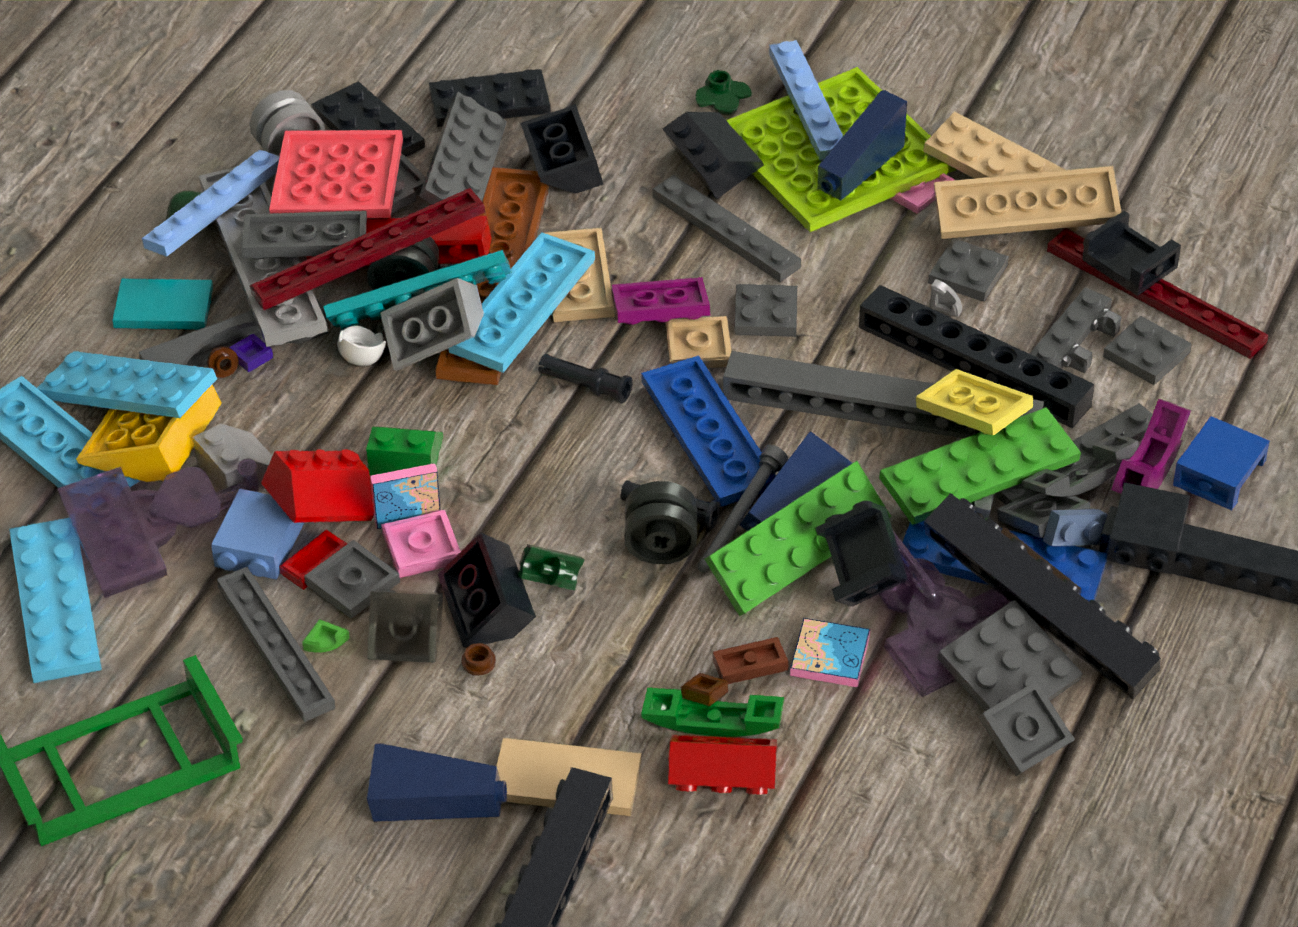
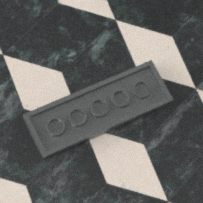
M457 92L451 101L419 197L430 204H435L471 188L482 201L507 121L502 119L496 112L489 111L479 105L473 98Z

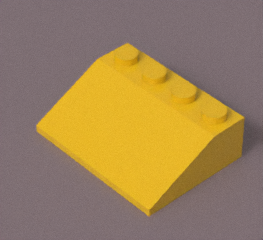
M211 385L181 418L109 409L76 460L80 465L145 482L172 480L178 475L180 468L194 448L193 436L204 432L220 407L221 401L213 385Z

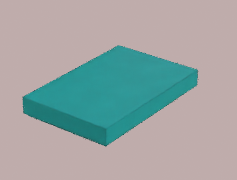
M121 279L112 320L113 327L139 329L205 328L212 298L213 282L212 280Z

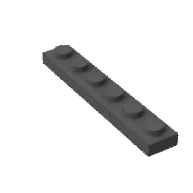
M672 175L652 188L654 199L777 281H783L801 268V258L678 177Z
M1138 403L1076 438L1073 442L1081 452L1079 461L1054 471L1062 473L1092 458V445L1114 433L1138 440V442L1141 441L1146 433L1152 413ZM1020 483L994 495L1007 505L1036 491L1023 487V483Z
M248 567L218 578V589L303 721L306 722L336 709L334 698Z

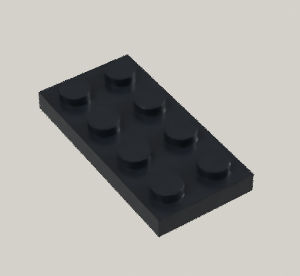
M541 69L429 82V92L437 127H443L451 101L457 92L473 98L479 105L499 114L502 119L551 113L550 101Z
M359 81L311 104L312 109L331 130H402L403 143L401 153L405 157L425 148V139Z

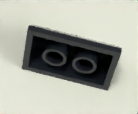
M576 104L521 122L542 183L575 194L604 185Z
M685 112L662 128L673 149L716 200L764 166L761 159L719 112Z
M482 532L438 573L462 646L465 648L476 643L489 644L514 638L536 617L523 580L518 576L519 570L510 546Z

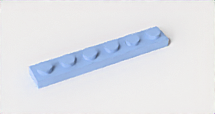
M797 40L769 45V55L819 160H824L843 137L842 132Z
M263 150L255 152L251 157L142 238L144 248L167 257L276 174L280 156Z

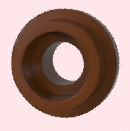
M225 346L213 349L207 360L208 368H212L216 377L220 378L232 375L239 363L235 351ZM223 359H228V363L224 367H220V362Z
M482 643L470 645L462 656V667L471 675H485L491 672L496 665L494 652L489 646Z

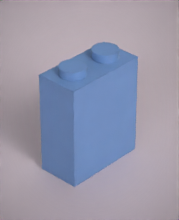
M239 489L211 544L214 566L229 571H237L248 567L252 575L277 580L280 574L279 566L287 560L304 522L293 523L271 495Z

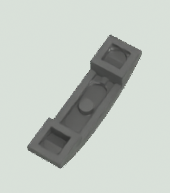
M1114 433L1092 445V458L1062 473L1044 469L1022 480L1023 487L1058 497L1073 496L1087 492L1101 485L1118 472L1122 459L1131 458L1139 447L1138 440Z

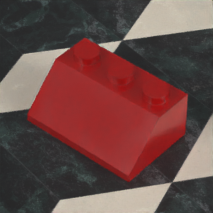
M321 449L316 451H274L261 484L293 523L372 521L374 510L370 472L357 453L348 449L342 451H325Z
M672 735L669 746L668 784L676 785L677 791H697V786H711V792L732 793V787L747 788L746 793L768 794V789H775L777 739Z

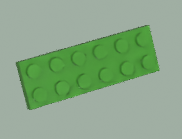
M1046 407L1017 418L993 436L980 432L882 469L879 479L911 524L914 525L925 521L950 493L959 500L964 498L971 503L1022 483V480L1044 469L1054 471L1079 461L1081 452Z
M856 461L704 558L740 616L831 557L826 538L817 535L815 530L816 527L825 523L826 518L836 514H844L852 510L853 505L861 501H871L884 507L885 505L858 461Z

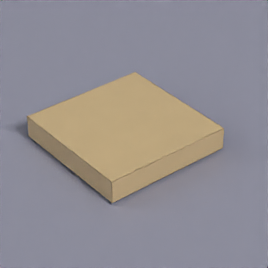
M727 316L703 317L694 320L687 318L671 319L665 322L669 364L699 355L707 368L727 366L731 354Z

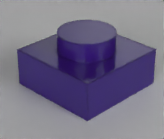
M254 333L229 347L237 354L238 364L248 373L273 358L272 348L266 347L265 342Z

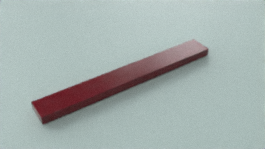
M471 188L466 189L249 285L251 293L262 309L267 310L486 212L484 203Z
M1066 228L1048 243L1047 252L1249 359L1268 341V334L1163 279L1140 295H1135L1084 262L1082 258L1084 250L1083 241L1085 238Z

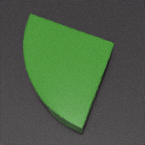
M319 619L302 642L303 650L315 653L334 650L342 646L350 638L349 630Z

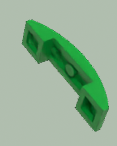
M647 687L641 716L642 719L656 725L688 734L717 737L751 736L770 732L780 727L784 697L749 695L748 703L716 701L711 706L682 699V692L678 689Z

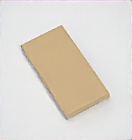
M602 228L546 232L545 234L595 251V261L552 312L553 321L562 322L615 317Z
M503 738L496 766L500 780H505L507 784L506 802L554 807L557 801L556 791L561 779L566 780L571 767L611 777L613 800L607 814L631 816L641 766V753Z

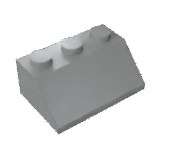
M456 278L380 312L394 370L403 369L475 337L484 315L477 285Z

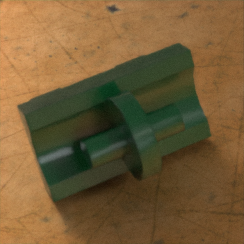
M527 544L519 562L518 576L521 579L575 591L577 576L585 559L581 556Z

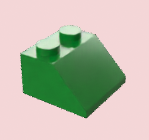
M372 426L366 448L370 476L434 463L437 465L443 432Z

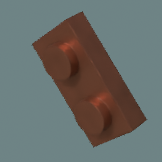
M778 637L713 652V663L720 679L728 681V684L788 671L789 661Z

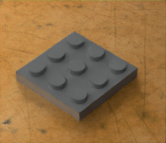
M1013 600L947 645L937 655V659L984 711H987L1036 680L1051 701L1078 682L1083 675L1016 600Z

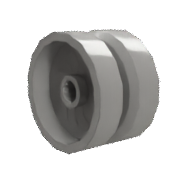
M281 90L268 95L254 109L249 122L250 133L265 151L280 156L285 131H325L324 123L316 112L309 106L301 94L292 90Z

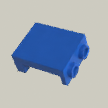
M1211 416L1177 461L1173 486L1233 510L1238 503L1240 488L1257 465L1263 466L1266 462L1270 441Z

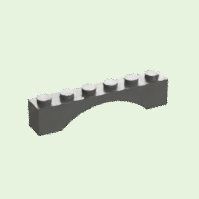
M316 298L327 325V318L324 308ZM251 310L139 351L140 360L204 367L207 364L210 352L215 348L222 346L231 347L253 333L263 342L264 340ZM328 332L320 333L313 337H304L288 341V343L301 344L314 338L320 337L322 335L328 334Z

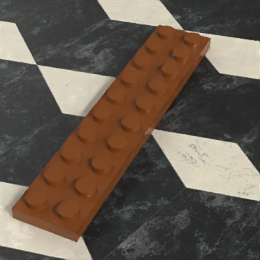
M493 167L483 199L486 212L479 216H487L492 238L489 254L503 250L509 261L510 268H512L536 240L550 185L540 181L537 171ZM488 281L476 284L481 304L499 282L489 284ZM449 348L440 352L436 367V379L498 385L501 375L500 371L449 353Z

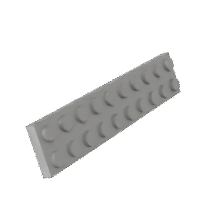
M235 167L200 175L199 180L203 192ZM264 182L215 219V222L265 345L269 347L272 345H282L288 341L304 337H313L328 331L325 318L312 290L267 310L262 309L251 293L249 285L300 263L298 257L290 259L284 257H268L264 259L242 257L244 214H270L271 195Z

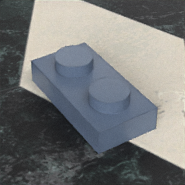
M1099 509L1051 510L1043 542L1050 546L1099 545L1108 514Z

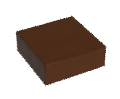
M699 673L680 687L682 698L711 706L728 693V681Z

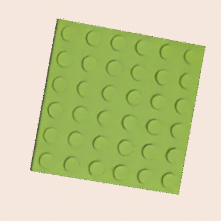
M858 67L818 83L843 136L882 91ZM789 95L726 120L764 164L753 175L809 232L892 198L899 192H906L911 187L922 182L927 183L934 180L943 173L948 174L956 170L954 167L923 152L924 144L931 136L906 113L904 147L840 201L817 189L818 166L823 160H819Z

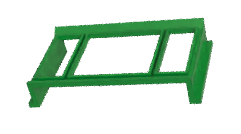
M196 655L183 660L187 681L11 748H7L0 734V769L28 826H33L41 847L241 768L237 744L243 742L242 736ZM189 695L195 701L223 752L194 765L190 763L160 706ZM149 711L181 770L85 806L56 746ZM45 751L74 809L73 812L45 823L42 822L41 815L15 764L19 760Z

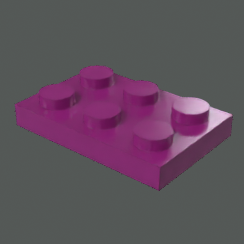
M703 277L611 285L618 323L634 325L641 321L655 320L667 322L674 318L694 320L702 316H710V303Z

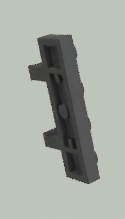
M1084 287L1029 354L1059 368L1069 366L1085 373L1092 363V352L1080 346L1091 331L1095 330L1115 337L1120 331L1122 317L1109 310L1112 298Z

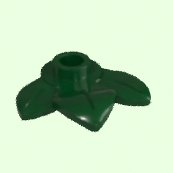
M716 70L708 75L705 86L697 90L696 103L699 107L713 105L719 113L732 114L738 110L739 99L751 97L752 91L746 83L733 81L728 72Z

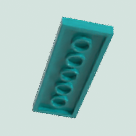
M503 250L330 303L323 307L326 318L336 328L341 327L344 330L347 327L358 326L359 320L369 317L371 320L382 319L380 312L456 278L474 285L485 281L493 284L505 280L506 275L512 273L509 261Z

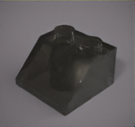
M384 589L371 591L367 659L436 663L442 628L443 592Z

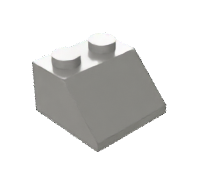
M220 423L193 436L197 465L229 502L234 500L239 489L252 491L262 486L261 481L272 455L251 432Z

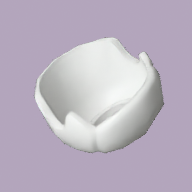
M352 326L341 330L337 343L339 353L348 363L357 366H370L377 362L382 356L386 341H383L382 333L375 334L361 326Z

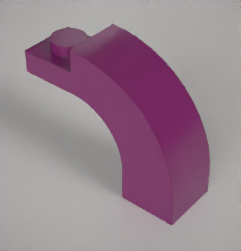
M1158 399L1138 449L1131 458L1122 459L1111 490L1122 494L1124 483L1158 489L1167 476L1183 441L1180 439L1191 410L1169 401Z

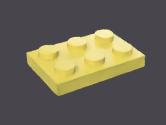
M955 369L917 395L916 407L930 412L932 415L949 419L957 424L965 425L993 436L1033 408V396Z

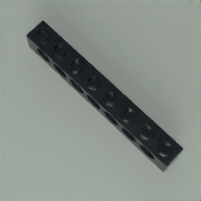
M879 285L860 305V329L951 372L957 369L1031 395L1034 400L1044 401L1043 408L1047 407L1058 422L1070 428H1073L1092 407L1094 383L882 285Z

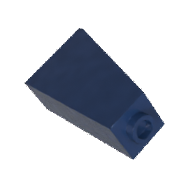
M883 89L819 164L817 189L842 201L899 152L905 144L907 101Z
M810 431L739 525L745 531H748L852 464V462Z
M382 743L375 744L367 794V802L373 822L500 817L501 802L507 801V784L505 780H500L497 766Z

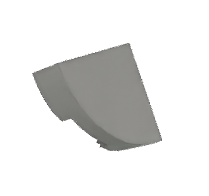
M935 279L931 285L930 308L958 317L962 312V304L958 295L950 286Z

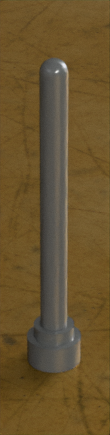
M766 445L760 454V468L699 561L698 570L700 572L707 573L710 570L704 558L727 544L769 476L779 472L787 462L788 456L781 448L775 445Z

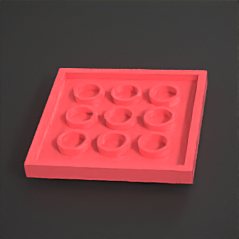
M402 130L285 131L269 207L270 214L366 211L367 218H391L403 143Z

